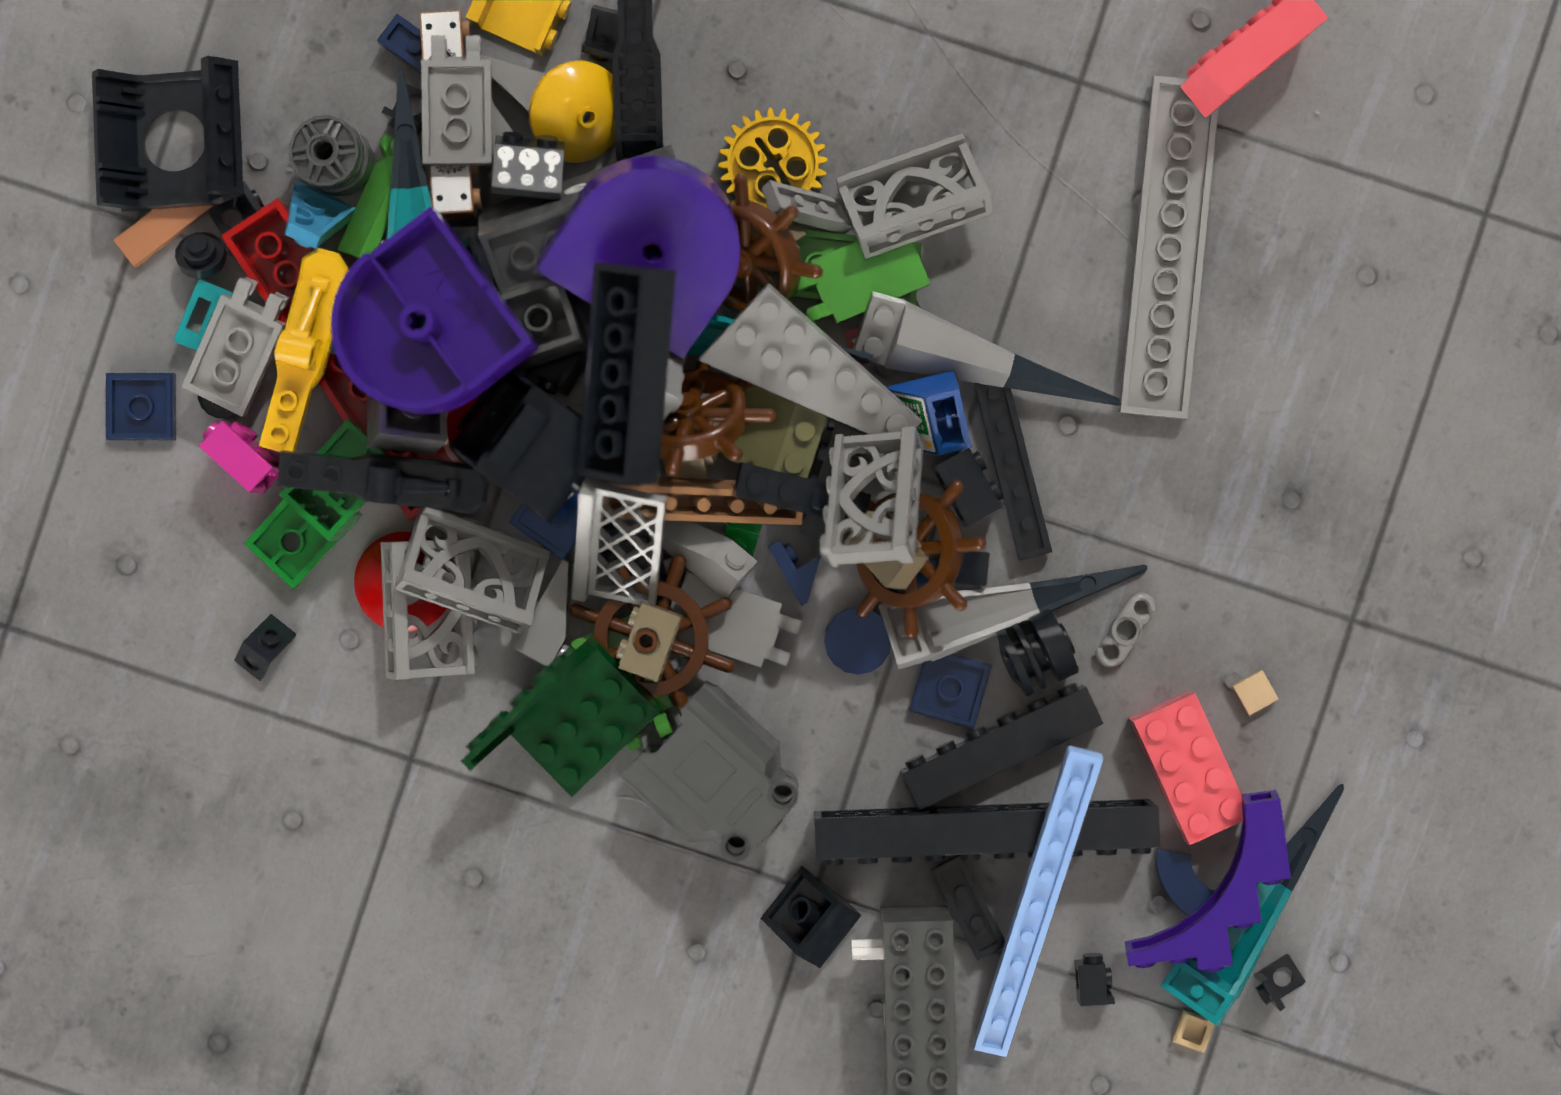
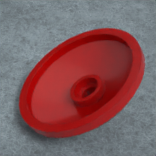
M395 532L380 537L363 552L356 566L354 589L358 603L364 613L383 628L381 542L409 541L412 532ZM425 536L426 540H432L431 538ZM419 550L416 563L423 565L425 554L421 550ZM423 599L407 605V614L419 618L426 627L436 622L447 610L443 606ZM411 625L408 628V632L419 630L415 625Z

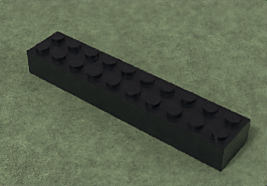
M1150 799L1090 801L1072 857L1082 856L1083 850H1095L1097 855H1116L1117 849H1131L1132 854L1151 853V848L1160 847L1159 806ZM1050 802L926 807L922 810H919L918 807L814 811L816 860H823V865L844 864V859H857L858 864L878 863V858L891 857L893 863L912 862V857L925 856L926 861L939 862L945 861L946 855H960V860H979L980 854H994L995 859L1015 858L1014 853L1023 852L1028 853V857L1032 858Z

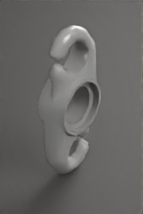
M1140 592L1130 596L1112 621L1108 636L1102 640V645L1104 647L1114 646L1118 652L1117 656L1114 659H1107L1103 648L1095 650L1098 662L1104 667L1113 668L1122 664L1136 642L1141 638L1142 629L1150 620V615H1139L1135 612L1134 607L1137 602L1144 601L1148 605L1149 612L1154 613L1157 610L1156 602L1149 594ZM1124 620L1131 621L1135 626V634L1128 640H1122L1117 635V626Z

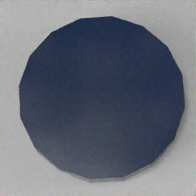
M857 607L843 610L832 619L826 629L824 643L827 655L835 666L846 673L859 675L872 672L881 666L889 655L891 644L882 617L871 611L867 617L861 618L856 614Z

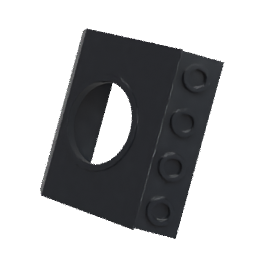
M207 55L201 58V70L163 74L134 75L97 69L92 72L96 201L98 206L121 208V212L218 205L244 194L237 60ZM171 111L191 113L200 120L204 127V151L195 164L181 171H166L158 168L152 163L146 151L145 140L149 127L159 116Z

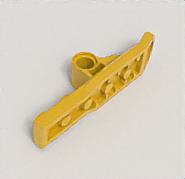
M317 248L302 258L299 278L286 326L278 338L275 349L277 381L261 435L260 447L281 452V450L296 451L312 391L324 376L333 344L331 314L334 299L344 276L349 270L339 253Z

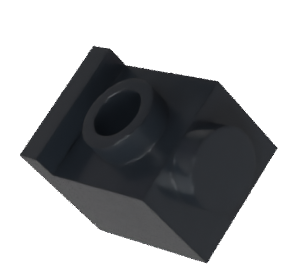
M1103 954L1082 955L1083 959L1074 960L1076 994L1080 1006L1115 1004L1114 996L1110 991H1107V988H1112V972L1110 967H1105Z

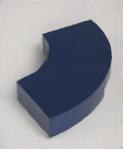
M1155 850V866L1161 887L1182 913L1187 916L1190 915L1215 890L1207 888L1198 880L1192 868L1191 854Z

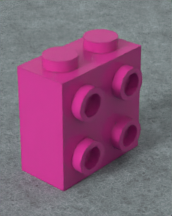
M221 421L218 424L214 422L203 433L202 438L205 440L199 447L249 493L264 494L278 479L280 454L274 450L260 447L259 443L255 440L258 435L245 423Z

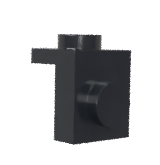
M593 5L586 40L582 44L581 52L589 54V57L593 60L607 62L609 59L612 60V55L619 38L618 10Z

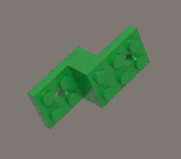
M347 419L316 454L352 458L367 453H387L383 449L367 447V434L351 419ZM285 487L278 494L284 500L244 544L292 589H296L363 516L359 510L367 502L347 493ZM289 532H295L300 537L301 543L296 551H290L285 547L284 538Z

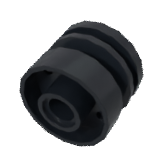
M1049 608L1028 617L1031 633L1025 635L1018 624L1011 625L1016 638L1013 642L1004 629L996 632L1000 655L1013 682L1022 689L1026 697L1034 694L1030 681L1032 677L1035 678L1042 690L1047 688L1044 672L1050 670L1059 682L1079 673V668L1073 655L1076 652L1063 624L1057 622Z

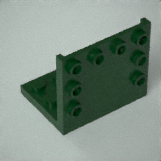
M591 636L576 650L569 646L560 656L546 666L532 680L536 686L530 692L524 688L510 702L514 708L509 713L502 710L466 746L470 752L461 762L471 771L511 735L573 797L649 724L663 708L626 670L618 668L619 663Z

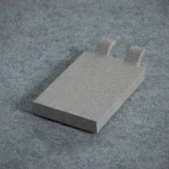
M431 35V60H421L423 165H493L491 60H481L480 35H466V57H447V39H445V35Z
M247 276L244 279L239 278L232 297L227 294L221 295L181 386L241 417L247 415L273 357L278 338L285 329L286 324L279 321L278 318L289 300V297L276 292L275 294L270 293L265 307L250 301L259 282Z
M686 573L681 589L690 594L701 608L721 599L716 592L693 573ZM737 588L728 597L732 602L731 608L707 620L710 634L709 650L760 668L763 665L764 659L787 666L791 652L774 647L780 628L797 634L802 620L781 614L782 603ZM676 603L674 612L684 616L687 615L684 609ZM693 627L678 633L675 639L694 645L695 635Z

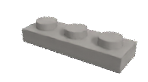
M771 180L761 188L767 202V208L777 216L786 207L794 205L799 211L798 216L794 219L795 222L846 234L852 228L841 199Z

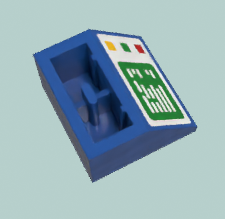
M954 370L887 386L888 390L921 418V423L916 429L924 445L923 452L943 455L972 448Z

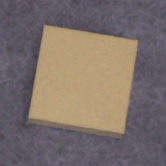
M1261 669L1231 685L1249 716L1279 700Z
M1182 1008L1171 1040L1174 1043L1205 1053L1214 1024L1202 1015Z

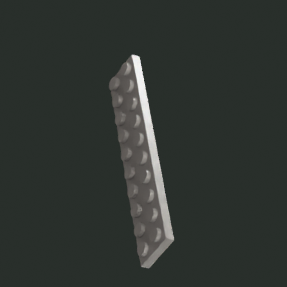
M1155 75L1152 77L1120 394L1122 405H1119V413L1188 419L1219 108L1205 118L1180 86L1187 80L1185 78Z

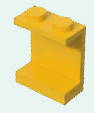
M473 0L465 18L469 21L470 25L543 57L546 49L551 51L558 37V31L555 29L560 18L566 19L572 1Z

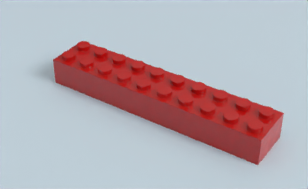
M277 198L222 234L221 237L247 276L259 282L256 290L265 303L270 293L275 294L279 292L289 297L284 311L278 318L279 321L286 324L299 278L302 258L314 251L315 248L303 247L297 244L294 238L285 235L289 207L285 202ZM330 354L324 376L318 384L342 420L345 422L347 419H351L367 434L368 394L363 392L348 377L337 355ZM443 446L434 455L383 449L388 455L453 462ZM399 505L408 520H415L416 515L422 509L421 507Z

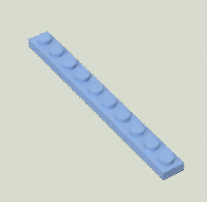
M1072 746L1067 747L974 1037L973 1048L976 1051L1007 1056L1103 762L1102 753Z

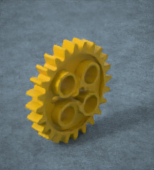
M769 107L767 117H762L760 112L755 110V120L752 122L744 115L742 117L744 124L742 129L734 124L731 126L736 135L735 138L724 137L725 143L730 148L719 150V154L727 158V161L718 163V167L721 170L728 171L727 174L721 177V182L732 183L726 190V193L728 195L735 194L734 177L740 173L744 174L748 179L749 200L767 207L764 194L758 188L760 182L764 179H772L775 182L782 183L774 168H765L767 166V158L756 144L755 140L757 138L763 141L772 159H781L779 161V169L791 186L808 191L811 189L821 191L822 185L816 181V178H826L827 172L819 169L818 166L827 164L828 158L818 156L819 153L825 150V144L815 145L814 143L819 138L820 133L818 131L811 134L808 133L811 126L810 121L800 126L798 124V113L791 120L786 119L787 113L784 108L779 117L774 116L772 107ZM773 133H783L788 139L786 145L781 148L771 146L768 140ZM744 152H756L759 155V161L754 166L743 165L740 157ZM801 161L806 167L805 172L801 176L790 175L786 169L790 162Z

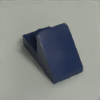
M779 540L768 547L802 606L808 602L820 556L796 569L793 563L799 559L790 543L783 546Z

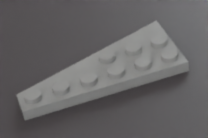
M769 283L699 358L701 362L868 434L901 432L902 427H917L921 423V418Z

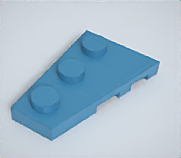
M295 180L291 193L285 235L294 238L295 242L303 247L317 249L350 222L356 207Z

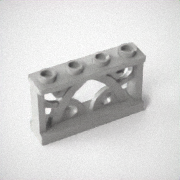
M963 134L944 138L934 144L920 149H913L906 154L880 161L875 165L858 171L849 172L836 179L840 198L859 242L864 259L993 214L990 192L980 175ZM960 162L962 168L959 173L949 178L953 172L952 165ZM969 176L973 187L965 190L959 184ZM907 181L924 183L935 187L928 194L925 205L912 208L904 203L891 202L899 189ZM864 197L866 202L876 205L862 206L856 203L855 199ZM859 215H873V223L863 226Z
M915 426L902 427L901 432L855 436L835 435L834 447H831L829 451L832 473L826 480L829 502L823 509L826 532L820 538L821 552L823 556H827L832 567H840V564L899 560L901 564L915 562L924 448ZM895 451V452L889 453V454H887V455H885V456H882V457H880V455H879V453H878V452ZM869 453L873 457L874 461L870 464H867L864 458L858 457L860 464L854 468L850 467V459L854 454ZM887 471L889 477L892 473L897 472L898 477L893 481H888L884 477V472ZM877 477L884 489L896 493V498L882 503L876 509L871 519L862 513L852 501L869 482ZM888 511L895 512L894 518L890 520L886 519L885 516L883 517V515ZM847 531H853V535L850 537L851 542L860 538L863 531L867 532L864 539L857 545L842 544L843 534ZM874 537L892 541L885 543H872Z
M424 507L416 515L415 524L394 589L522 634L532 625L535 615L533 613L551 552L542 549V545L537 542L515 539L505 530H491L480 526V523L475 519L469 517L459 518L448 514L447 510ZM429 528L446 533V540H440L436 535L433 538L435 546L442 550L439 553L431 549L426 542L425 533ZM419 550L432 559L421 572L414 570ZM479 550L489 562L496 578L483 580L471 591L464 588V579L461 571L449 560L460 554ZM513 558L528 563L530 575L525 580H512L511 575H516L522 570V568L513 566ZM441 566L451 572L454 577L453 583L442 580V575H447L448 572L440 569ZM486 587H499V589L492 590L495 594L494 599L485 596L484 589ZM526 588L521 608L515 607L514 589Z
M426 540L429 547L435 552L439 553L442 551L435 546L434 540ZM409 541L381 542L386 678L402 680L474 674V666L478 663V652L473 642V633H475L477 628L476 618L448 609L441 622L429 634L426 625L419 618L407 614V605L416 602L420 598L394 589ZM469 551L452 558V562L463 575L464 588L472 591L475 587V583L471 579L474 551ZM425 555L423 565L415 563L414 570L421 572L432 559ZM449 572L447 575H442V580L451 583L454 581V577ZM411 625H415L419 629L422 640L419 641L418 633H415V636L411 639L408 637V628ZM455 626V632H450ZM450 642H454L456 644L455 660L449 664L439 661L433 648L437 645L442 653L449 654L447 645ZM426 653L429 662L433 666L410 668L409 660Z

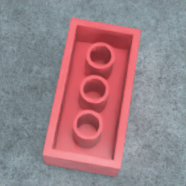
M1315 0L1272 1V4L1265 10H1260L1247 21V24L1241 29H1236L1218 47L1208 51L1186 72L1189 78L1180 87L1205 118L1301 43L1328 19Z
M1187 691L1128 718L1185 842L1192 845L1242 822V794L1196 693Z

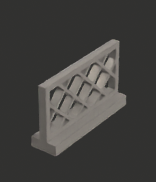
M586 476L579 493L572 588L573 600L585 602L589 594L641 605L642 602L656 604L667 496L601 483V479ZM604 496L617 498L623 506L613 511L604 501ZM641 504L656 506L657 513L647 518L638 506ZM630 512L639 523L629 528L620 516ZM611 521L621 533L610 537L602 526ZM646 529L654 540L644 544L635 533ZM626 538L636 548V550L628 554L617 544ZM608 548L619 558L610 564L600 555V552ZM641 555L652 565L643 571L633 561ZM625 565L634 575L624 580L615 569ZM607 574L616 585L613 587L597 584L598 578ZM640 581L649 590V595L637 593L631 585Z

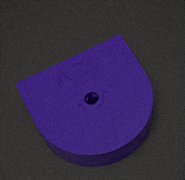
M640 156L622 160L599 172L584 186L568 214L537 259L536 271L591 303L594 262L625 263L676 270L669 351L684 358L726 298L735 281L740 260V244L734 211L721 188L700 169L686 162L663 156ZM647 244H658L657 248L649 249L646 247Z
M432 206L424 210L371 253L368 254L366 252L352 265L337 290L332 307L331 335L337 358L348 377L372 398L405 412L436 414L456 409L479 396L540 349L443 216ZM423 319H425L426 321L424 328L419 330V323Z

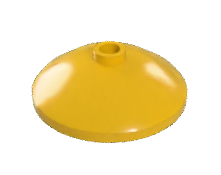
M584 60L565 62L547 72L535 87L529 104V124L534 138L537 139L539 135H550L557 137L559 142H564L565 162H586L605 153L615 143L613 75L604 67ZM589 111V120L583 122V115Z

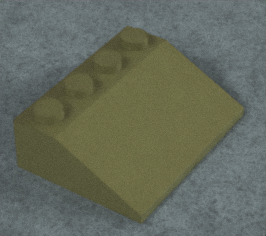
M757 385L743 392L747 408L773 409L776 412V419L773 422H747L745 430L734 442L742 451L740 460L732 461L721 451L717 453V457L737 464L744 462L808 478L828 416ZM726 402L725 408H732L730 404Z

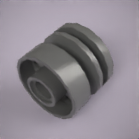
M330 115L314 116L304 121L293 133L289 144V160L295 173L318 190L333 196L350 195L360 190L369 180L374 168V153L368 140L342 119Z

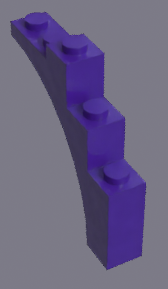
M1276 790L1242 794V826L1239 843L1224 878L1211 896L1196 911L1174 926L1151 936L1125 941L1128 966L1135 965L1137 968H1148L1154 966L1156 962L1163 961L1180 964L1194 957L1196 958L1198 969H1205L1207 972H1218L1224 970L1226 966H1233L1228 927L1233 926L1237 929L1252 927L1254 923L1262 922L1257 883L1262 882L1264 885H1276L1282 883L1283 879L1291 878L1281 801Z

